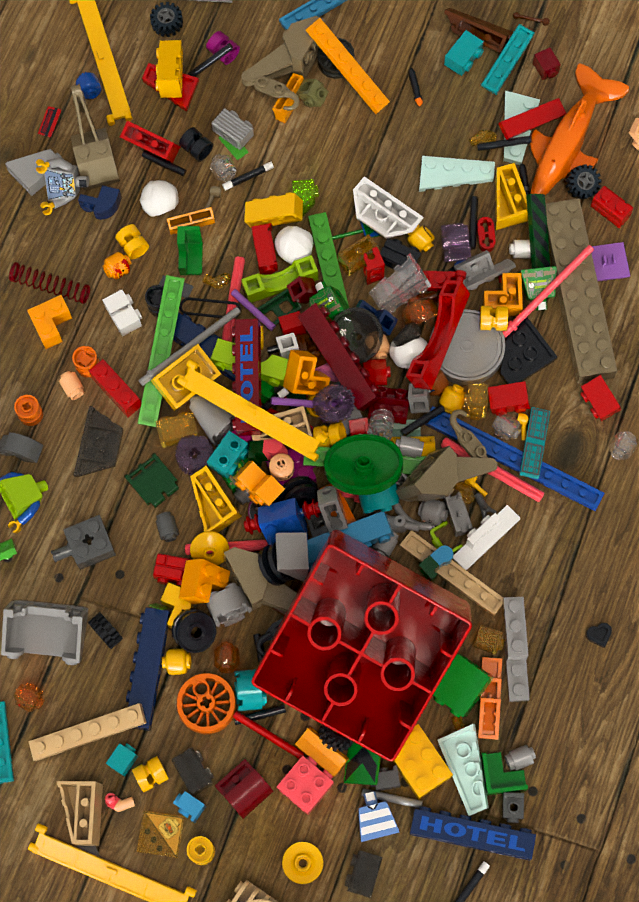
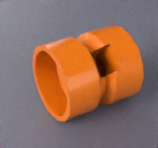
M81 346L74 351L72 356L77 372L83 377L90 378L89 370L99 363L95 350L89 346Z
M23 395L16 400L14 409L24 425L34 426L41 422L43 410L34 396Z

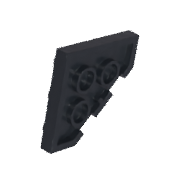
M528 317L517 326L518 329L516 331L513 330L506 337L505 353L500 371V376L506 384L523 382L557 360V355Z

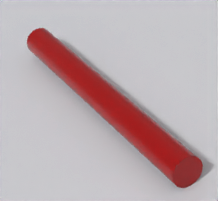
M236 711L232 718L296 758L300 759L304 756V752L240 712Z

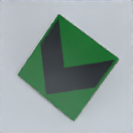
M353 743L347 753L349 760L346 762L344 783L377 785L381 757L359 744Z

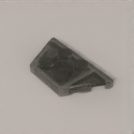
M89 406L73 474L74 477H81L116 467L124 430L116 423H113L108 417L95 410L93 406Z

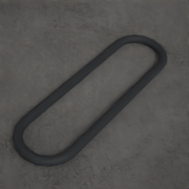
M191 297L183 299L179 306L180 311L186 315L222 318L223 316L185 312L182 309V305L187 300L234 304L241 311V307L237 302Z

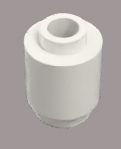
M513 240V243L509 244V254L513 258H531L530 240Z

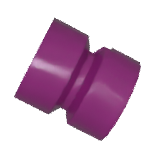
M217 31L208 40L206 49L215 54L230 43L233 46V50L219 59L225 65H228L237 57L240 46L234 41L229 40V37L222 31Z

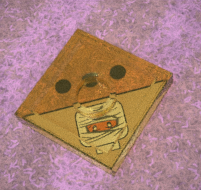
M144 811L137 852L178 858L184 816Z

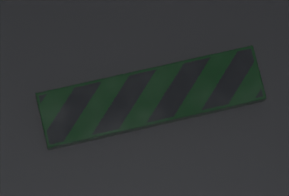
M528 194L526 199L532 269L550 267L545 194Z

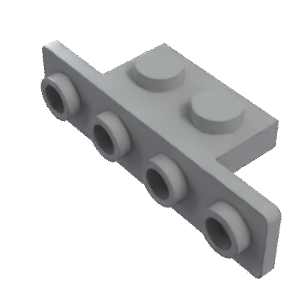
M486 250L455 265L454 269L455 272L462 270L467 273L463 284L467 290H474L478 285L490 282L502 273H509L516 265L510 259L493 265L490 253Z

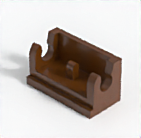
M308 332L296 335L299 350L308 351L317 357L315 368L327 364L314 341L309 340L311 336Z

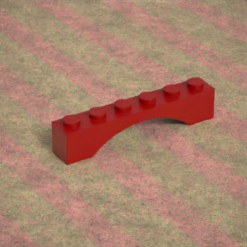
M445 280L439 294L438 315L433 334L423 352L412 360L406 377L415 388L432 390L470 296L462 281Z

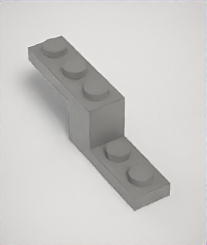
M524 597L503 598L506 631L504 647L509 702L529 701L526 663L529 655Z

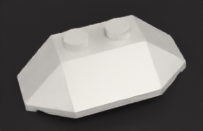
M363 177L353 189L356 218L386 239L412 233L424 218L366 177Z

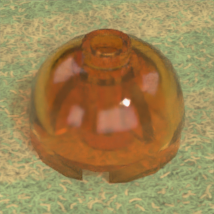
M418 296L407 300L409 304L403 308L402 320L408 330L437 316L438 307L430 298L423 297L419 299Z

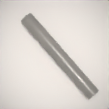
M363 788L362 796L364 797L363 794L373 792L374 790ZM375 791L377 800L415 808L422 806L423 801Z

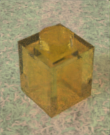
M481 625L474 648L496 655L498 650L502 651L505 639H502L503 632Z

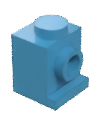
M186 791L183 794L179 793L173 804L179 807L178 812L186 818L189 815L192 816L190 820L193 823H196L206 808L205 804Z

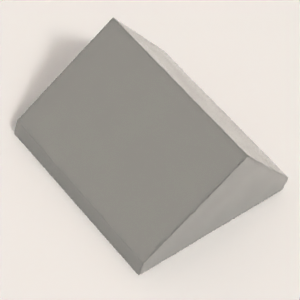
M307 533L275 534L277 571L304 581L309 570Z

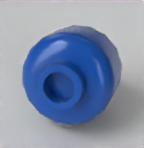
M84 72L76 80V85L80 84L85 99L96 98L102 90L99 79L94 73Z

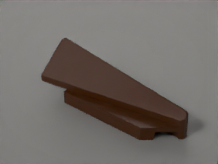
M447 8L444 11L445 15L449 18L453 33L461 36L467 30L481 39L483 46L500 53L514 33L452 8Z

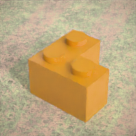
M502 273L501 291H484L483 306H492L493 309L497 306L508 307V317L518 316L523 309L521 273Z
M62 295L27 310L45 349L63 342L56 326L72 319V316Z
M290 350L283 387L291 393L327 396L330 377L321 371H315L316 356L308 351Z
M248 461L233 477L236 480L235 485L241 491L246 490L250 494L248 498L256 505L270 506L285 490L272 475H266L253 461Z
M205 559L187 560L179 598L191 604L209 603L211 592L224 590L228 585L230 571Z

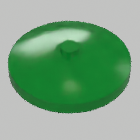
M372 434L353 435L336 442L328 450L324 459L325 475L334 487L343 492L354 495L376 494L390 488L399 480L403 472V456L397 445L384 437Z

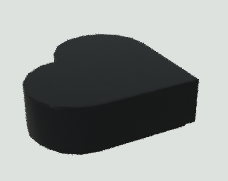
M601 623L598 627L591 626L586 631V638L590 642L605 648L612 633V628L607 623Z

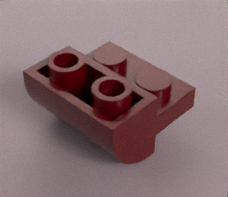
M378 386L381 399L370 406L368 420L406 424L409 408V390Z
M246 759L215 785L216 789L242 819L274 792Z

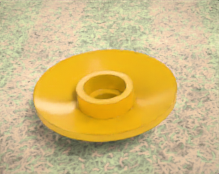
M214 531L198 534L190 545V554L193 560L205 559L215 565H220L224 562V552L229 550L226 538ZM209 550L213 551L212 554H207L206 552Z
M298 842L291 845L283 856L282 866L284 873L291 881L298 884L313 882L319 877L323 869L321 852L316 846L308 842ZM300 860H306L307 865L305 867H300Z

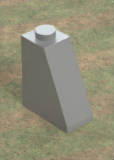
M51 149L9 161L5 165L8 172L33 196L46 185L45 173L40 174L37 172L36 168L41 166H37L36 161L42 159L46 162V160L62 157L59 153L55 154Z

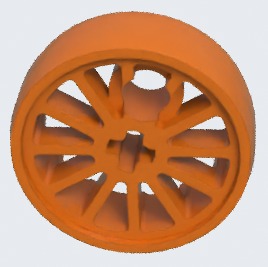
M203 673L191 677L182 685L177 695L176 707L181 721L187 728L199 734H214L225 729L233 720L232 717L237 709V699L232 686L224 678L216 674ZM208 681L215 682L212 690L210 685L207 683ZM202 684L207 687L206 693L198 694L196 692L197 687ZM219 684L225 688L213 697ZM191 687H193L195 697L187 693ZM226 693L230 696L229 700L216 701ZM185 697L197 701V703L183 704ZM205 699L211 702L209 703V708L201 706L204 704ZM230 704L229 711L216 707L217 705ZM198 707L189 715H185V708ZM214 711L225 714L226 717L220 721ZM201 712L196 723L189 721L190 718ZM204 714H206L207 726L201 727L199 724ZM209 714L213 715L218 724L210 726Z

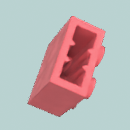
M302 756L278 784L277 789L309 815L334 785V782L331 780L333 776L325 769L320 771L316 767L318 763L310 756L307 759Z

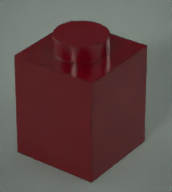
M550 47L534 54L533 65L542 80L554 78L559 73L561 64Z
M299 276L287 285L293 302L307 304L310 297L317 294L313 278Z

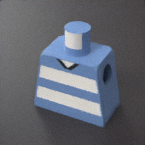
M375 791L363 794L366 806L358 808L361 842L399 833L387 802L378 803Z

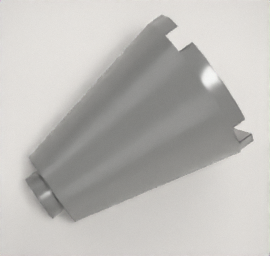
M195 395L190 399L189 408L210 442L214 446H218L217 442L222 441L228 431H234L232 421L236 416L199 395Z

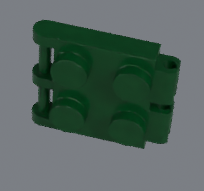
M153 453L150 459L143 464L140 463L136 470L129 475L126 474L124 477L147 505L152 504L156 508L166 500L162 494L165 493L170 497L179 490V487L176 485L178 480L159 457ZM153 460H155V462L148 466L146 469L144 468ZM139 471H142V472H141L140 474H138L135 478L131 479V478H132L135 474H137Z

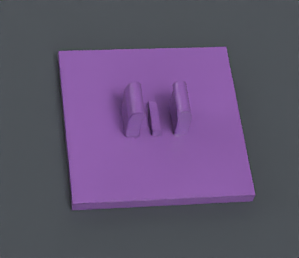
M623 242L592 246L594 249L592 258L597 281L630 277Z

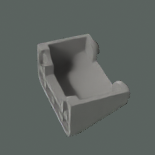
M25 600L11 601L3 610L1 655L7 656L9 659H18L24 653L62 657L65 664L77 665L82 660L88 608Z

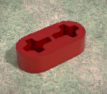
M482 217L477 223L478 246L483 252L486 250L491 252L495 248L496 243L494 222L489 217ZM483 223H486L488 226L487 232L484 231ZM485 237H488L489 246H486L484 243Z

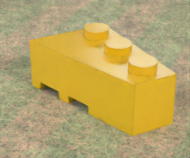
M181 40L160 41L159 48H156L158 64H156V91H159L160 98H182Z
M515 163L498 167L496 170L495 231L528 221L526 192Z
M208 466L203 467L190 476L204 532L214 531L218 533L242 517Z

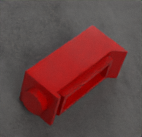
M272 223L251 226L259 272L266 275L273 274L275 271H278V265L271 234Z

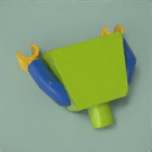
M9 472L0 477V494L13 518H17L16 522L11 521L8 524L9 528L15 524L17 525L16 530L12 533H19L22 529L21 525H25L39 509L42 500L41 493L48 491V485L45 480L35 482L32 475Z

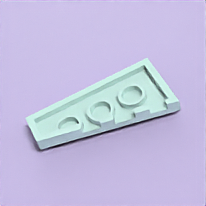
M505 91L504 120L538 107L540 99ZM531 130L513 138L530 136ZM527 144L504 147L503 161L515 163L516 165L522 164Z
M422 156L419 192L433 188L434 190L442 189V187L447 186L458 187L461 184L468 183L472 185L493 182L495 162Z
M471 724L437 740L447 765L453 774L452 777L468 816L489 808L475 724Z

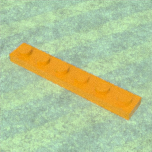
M321 18L317 19L306 29V32L375 114L390 102Z

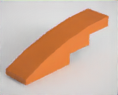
M482 657L481 668L494 678L480 697L478 738L498 740L502 658Z

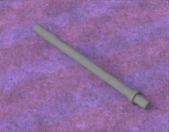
M235 307L154 369L146 371L147 374L138 380L139 383L144 386L195 345L203 342L241 313L239 308Z

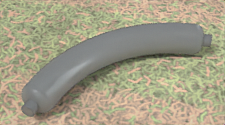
M400 503L393 505L397 515H402L407 522L420 524L419 530L430 531L435 528V525L422 523L409 517L402 509Z

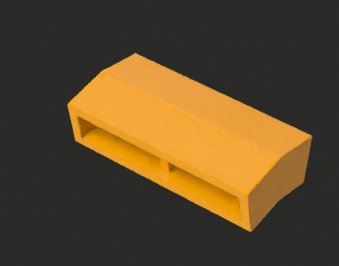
M293 73L286 87L296 93L304 80L303 76ZM278 98L272 108L276 120L286 124L293 110L287 111L283 107L293 105L294 101L292 99Z
M209 207L168 218L167 223L172 235L177 233L178 226L203 227L214 224L215 220L212 208Z
M312 727L307 728L295 743V746L307 756H310L323 770L325 769L334 778L349 758L342 752H339L338 749L336 752L333 751L332 747L327 749L328 744L323 745L321 743L323 739H319L320 734Z

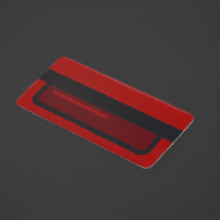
M48 106L38 131L39 135L52 137L61 109Z

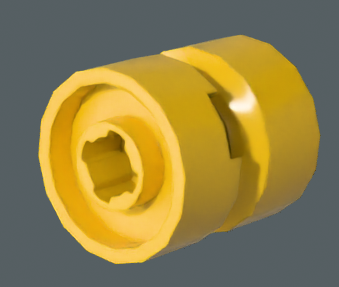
M134 224L125 226L115 236L131 260L139 258L149 249V244L141 236L140 231Z
M492 306L480 307V330L491 331L492 328H495L496 331H507L508 307L497 306L495 309Z
M342 422L330 424L329 427L323 425L313 429V438L316 439L319 433L329 437L327 443L323 444L321 442L319 447L331 448L336 442L347 437L346 429Z
M158 756L148 760L147 765L141 764L132 769L143 793L154 788L155 783L161 784L169 780Z
M194 837L187 845L186 850L189 859L198 865H207L215 856V847L206 837Z

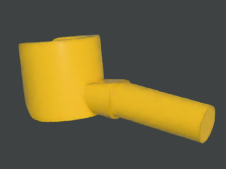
M519 413L516 423L522 424L521 440L525 441L528 416Z
M477 476L465 480L467 486L475 488L484 497L488 494L475 483L478 478Z

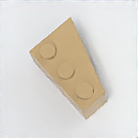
M57 781L62 796V805L65 808L66 822L72 844L78 846H99L103 784L96 781Z

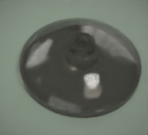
M353 307L343 310L333 319L340 327V334L348 339L351 351H354L359 356L360 364L371 360L378 353L383 342V328L379 319L372 312L364 308ZM361 334L362 339L358 341L357 336Z

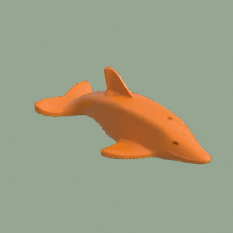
M581 63L577 65L575 77L583 97L563 117L552 137L545 136L536 129L531 135L532 143H530V148L538 166L531 194H545L546 196L561 179L568 177L567 174L575 167L587 164V166L591 165L594 168L598 158L587 156L580 149L595 105L623 98L629 92L628 85L620 81L603 79L590 67Z

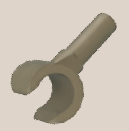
M212 186L210 188V196L204 209L211 206L214 197L220 198L221 187Z

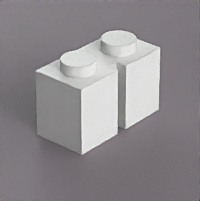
M120 290L103 299L104 306L122 337L142 326L140 322L142 316L138 309L134 310L131 306L133 301L129 294L125 295L123 290Z

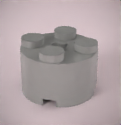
M236 583L227 585L224 590L219 592H212L209 603H206L217 627H220V624H224L225 627L233 625L245 618L244 613L252 611L242 588L237 586Z

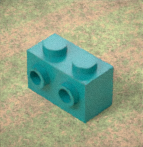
M465 30L445 55L444 65L462 76L465 71L468 72L472 68L473 61L481 57L484 51L482 49L483 41Z
M228 431L208 459V467L226 479L230 475L233 476L239 468V462L245 460L248 456V442Z

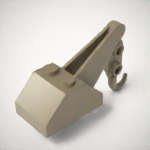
M313 16L291 23L288 30L286 29L283 33L282 39L284 43L242 73L243 85H254L257 91L275 98H290L294 101L293 105L289 107L284 106L283 109L287 111L296 109L300 103L298 95L288 89L285 84L273 79L290 73L302 75L306 79L318 58L317 52L319 46L306 32V29L320 17Z
M80 84L71 86L80 134L70 137L80 176L89 177V186L84 187V190L120 182L106 127L96 130ZM79 111L86 113L92 131L83 133Z
M461 409L453 411L450 415V425L456 433L459 444L470 457H457V454L450 446L429 453L396 489L397 495L402 500L425 502L433 499L438 500L442 496H449L454 491L453 487L458 482L497 469V461L494 458L487 457L486 449L470 430L460 426L457 422V415L467 416L465 411Z

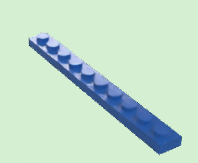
M443 412L425 424L458 441L456 433L450 425V414ZM456 418L460 426L470 430L486 449L487 457L494 458L497 462L520 473L523 451ZM544 462L541 464L539 479L530 478L593 511H596L605 494Z

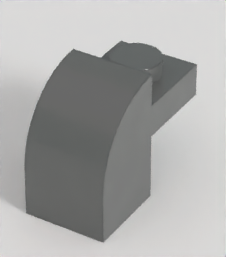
M9 432V435H3L0 440L1 455L15 456L24 462H38L43 448L42 444L17 433Z

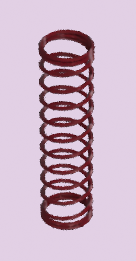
M14 262L9 272L10 281L15 283L19 281L21 285L26 283L28 287L33 285L34 289L40 287L41 291L47 289L48 293L54 292L55 296L62 295L66 278H63L60 291L56 294L55 288L59 281V275L56 276L53 289L49 292L48 286L52 279V273L48 276L45 289H41L45 271L41 274L38 287H35L34 282L38 276V269L34 272L31 285H28L27 280L32 268H28L26 280L24 283H21L20 278L23 275L25 265L23 264L20 268L19 263ZM70 280L67 293L62 297L67 296L69 300L74 298L76 302L80 301L81 304H85L90 294V286L85 284L81 291L80 299L76 300V294L80 286V282H77L74 296L69 298V292L73 284V280Z

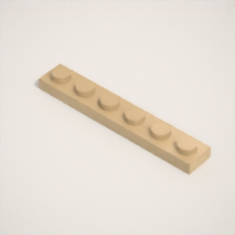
M412 530L399 546L419 562L424 561L437 550V548ZM453 560L449 565L442 566L436 572L439 577L492 616H495L502 607V596Z
M138 703L29 741L33 761H39L146 724L142 704Z

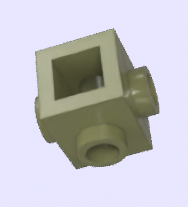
M304 79L296 92L308 107H321L329 93L324 84L316 79Z

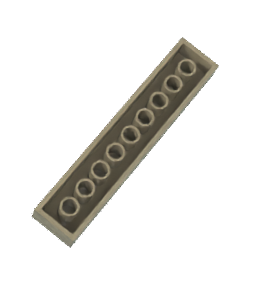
M579 198L546 203L549 254L552 267H557L556 277L590 245ZM591 253L556 287L577 384L588 383L599 375L604 380L613 379L617 373Z

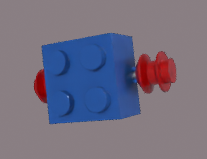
M292 498L273 503L270 506L258 507V515L255 514L253 519L246 516L244 528L251 535H253L254 530H258L259 533L262 532L268 545L276 542L275 534L307 533L308 540L307 523L304 516L308 520L311 519V515L319 518L321 511L315 499H312L311 504L304 501L302 508H300L296 499Z

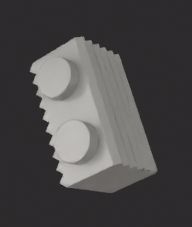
M224 108L211 123L212 131L238 148V150H241L254 136L253 125L247 120H241L233 110L229 111Z

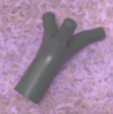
M481 493L474 495L481 510L482 520L486 517L487 512L497 513L496 510L492 509L485 502Z

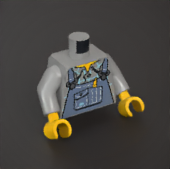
M63 158L46 160V162L42 159L36 161L37 166H41L36 168L37 172L40 174L45 173L48 201H51V203H41V208L48 206V209L43 211L44 215L51 214L52 208L56 209L75 199L80 191V187L89 186V177L79 176L78 167Z

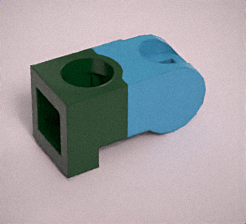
M446 545L439 547L418 565V570L426 579L433 582L437 579L438 574L436 572L442 566H447L452 562L453 550Z

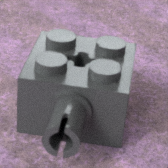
M100 515L63 529L68 541L67 545L51 551L55 563L72 556L80 570L116 556ZM89 540H92L91 545L87 544Z

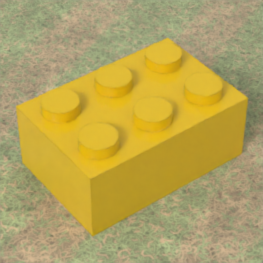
M199 344L195 345L151 380L174 411L196 395V393L177 383L180 376L185 378L190 367L187 366L189 359L197 362L199 366L196 371L214 381L221 375Z
M417 724L393 763L397 765L399 772L417 799L420 800L452 778L453 774L420 725Z

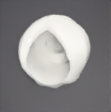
M150 181L141 193L140 203L143 210L149 216L155 217L175 209L179 203L177 188L166 181Z
M287 226L277 234L275 248L278 255L291 265L295 260L311 255L313 237L310 232L298 226Z
M402 334L391 342L389 349L390 357L398 367L409 369L412 360L423 352L428 343L415 334Z

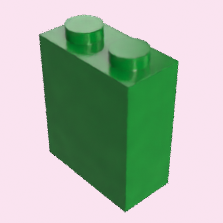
M457 654L434 692V700L442 706L446 704L450 707V712L456 717H467L494 677L464 655Z

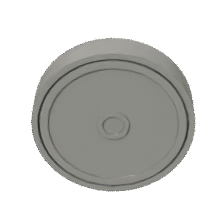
M465 309L440 369L450 382L458 385H476L488 380L498 371L502 364L505 353L503 332L496 331L495 328H492L491 331L480 330V312Z

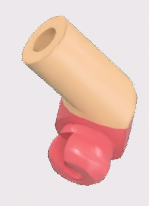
M108 793L105 796L106 805L116 812L135 806L133 797L122 800L115 796L114 793Z

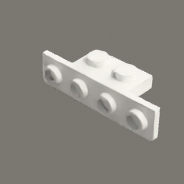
M508 505L498 514L494 513L491 517L487 515L481 521L482 525L478 529L474 528L467 534L466 544L453 555V559L462 568L468 570L520 520V517Z

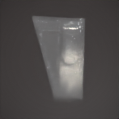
M411 253L406 256L408 260L402 266L397 265L394 268L395 272L389 278L384 277L369 292L380 310L385 309L391 314L398 307L410 302L412 298L425 292L432 286Z

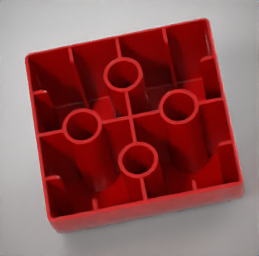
M333 530L266 649L253 675L252 684L254 687L385 760L394 761L472 628L470 604L340 530Z

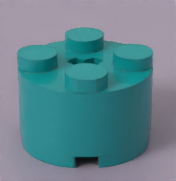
M396 483L385 491L376 494L358 495L363 513H371L379 509L381 512L392 510V506L398 504L400 500L396 493Z
M256 669L234 671V677H238L236 678L237 682H234L237 705L240 704L237 708L238 711L259 710L267 703L266 693L252 684V678Z

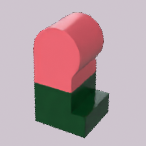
M276 439L251 441L249 443L248 459L253 461L258 467L262 466L263 461H270L274 455L280 453L288 455V450L284 444Z

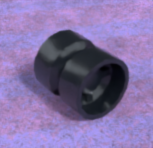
M192 127L182 135L179 145L200 162L211 153L214 144L206 137H202V133L195 127Z
M153 285L145 293L148 310L156 317L159 315L164 286Z

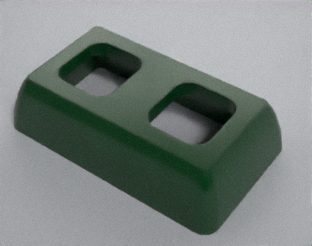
M286 289L257 309L264 315L273 311L277 316V320L273 323L278 325V317L297 312L302 306L300 303L293 302L288 289ZM285 301H288L293 307L288 313H284L279 307Z

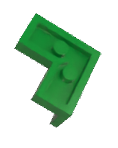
M178 226L180 275H202L203 239L200 226Z
M501 752L481 753L480 757L487 796L528 790L524 770L504 772Z

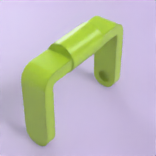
M447 521L430 530L432 543L437 549L443 546V544L434 532L448 525ZM461 544L452 549L453 553L459 551L463 545Z

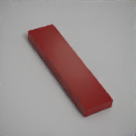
M557 98L501 121L498 125L505 139L508 140L559 119L567 113L560 99Z

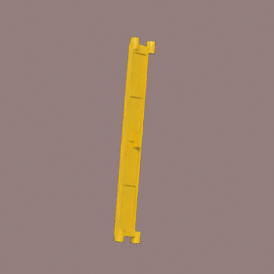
M69 0L70 4L77 3L109 102L112 114L106 116L108 125L113 126L115 125L114 120L125 118L126 121H131L133 119L95 0Z
M191 359L188 360L187 366L190 369L185 378L182 376L178 378L177 383L315 462L317 461L319 455L315 452L321 442L323 444L327 443L329 437L322 433H319L316 439L197 372L196 369L199 364Z
M39 823L35 828V831L39 832L36 843L31 842L28 850L148 902H188L189 896L194 898L197 890L188 886L185 893L48 836L46 835L48 827Z

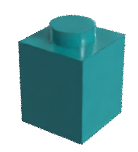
M119 743L106 764L125 777L138 758L135 754L136 749L127 743L125 746Z

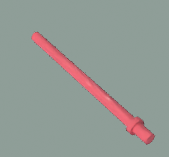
M588 245L513 321L508 322L507 331H502L505 338L513 330L516 331L518 329L517 326L594 251L592 246Z

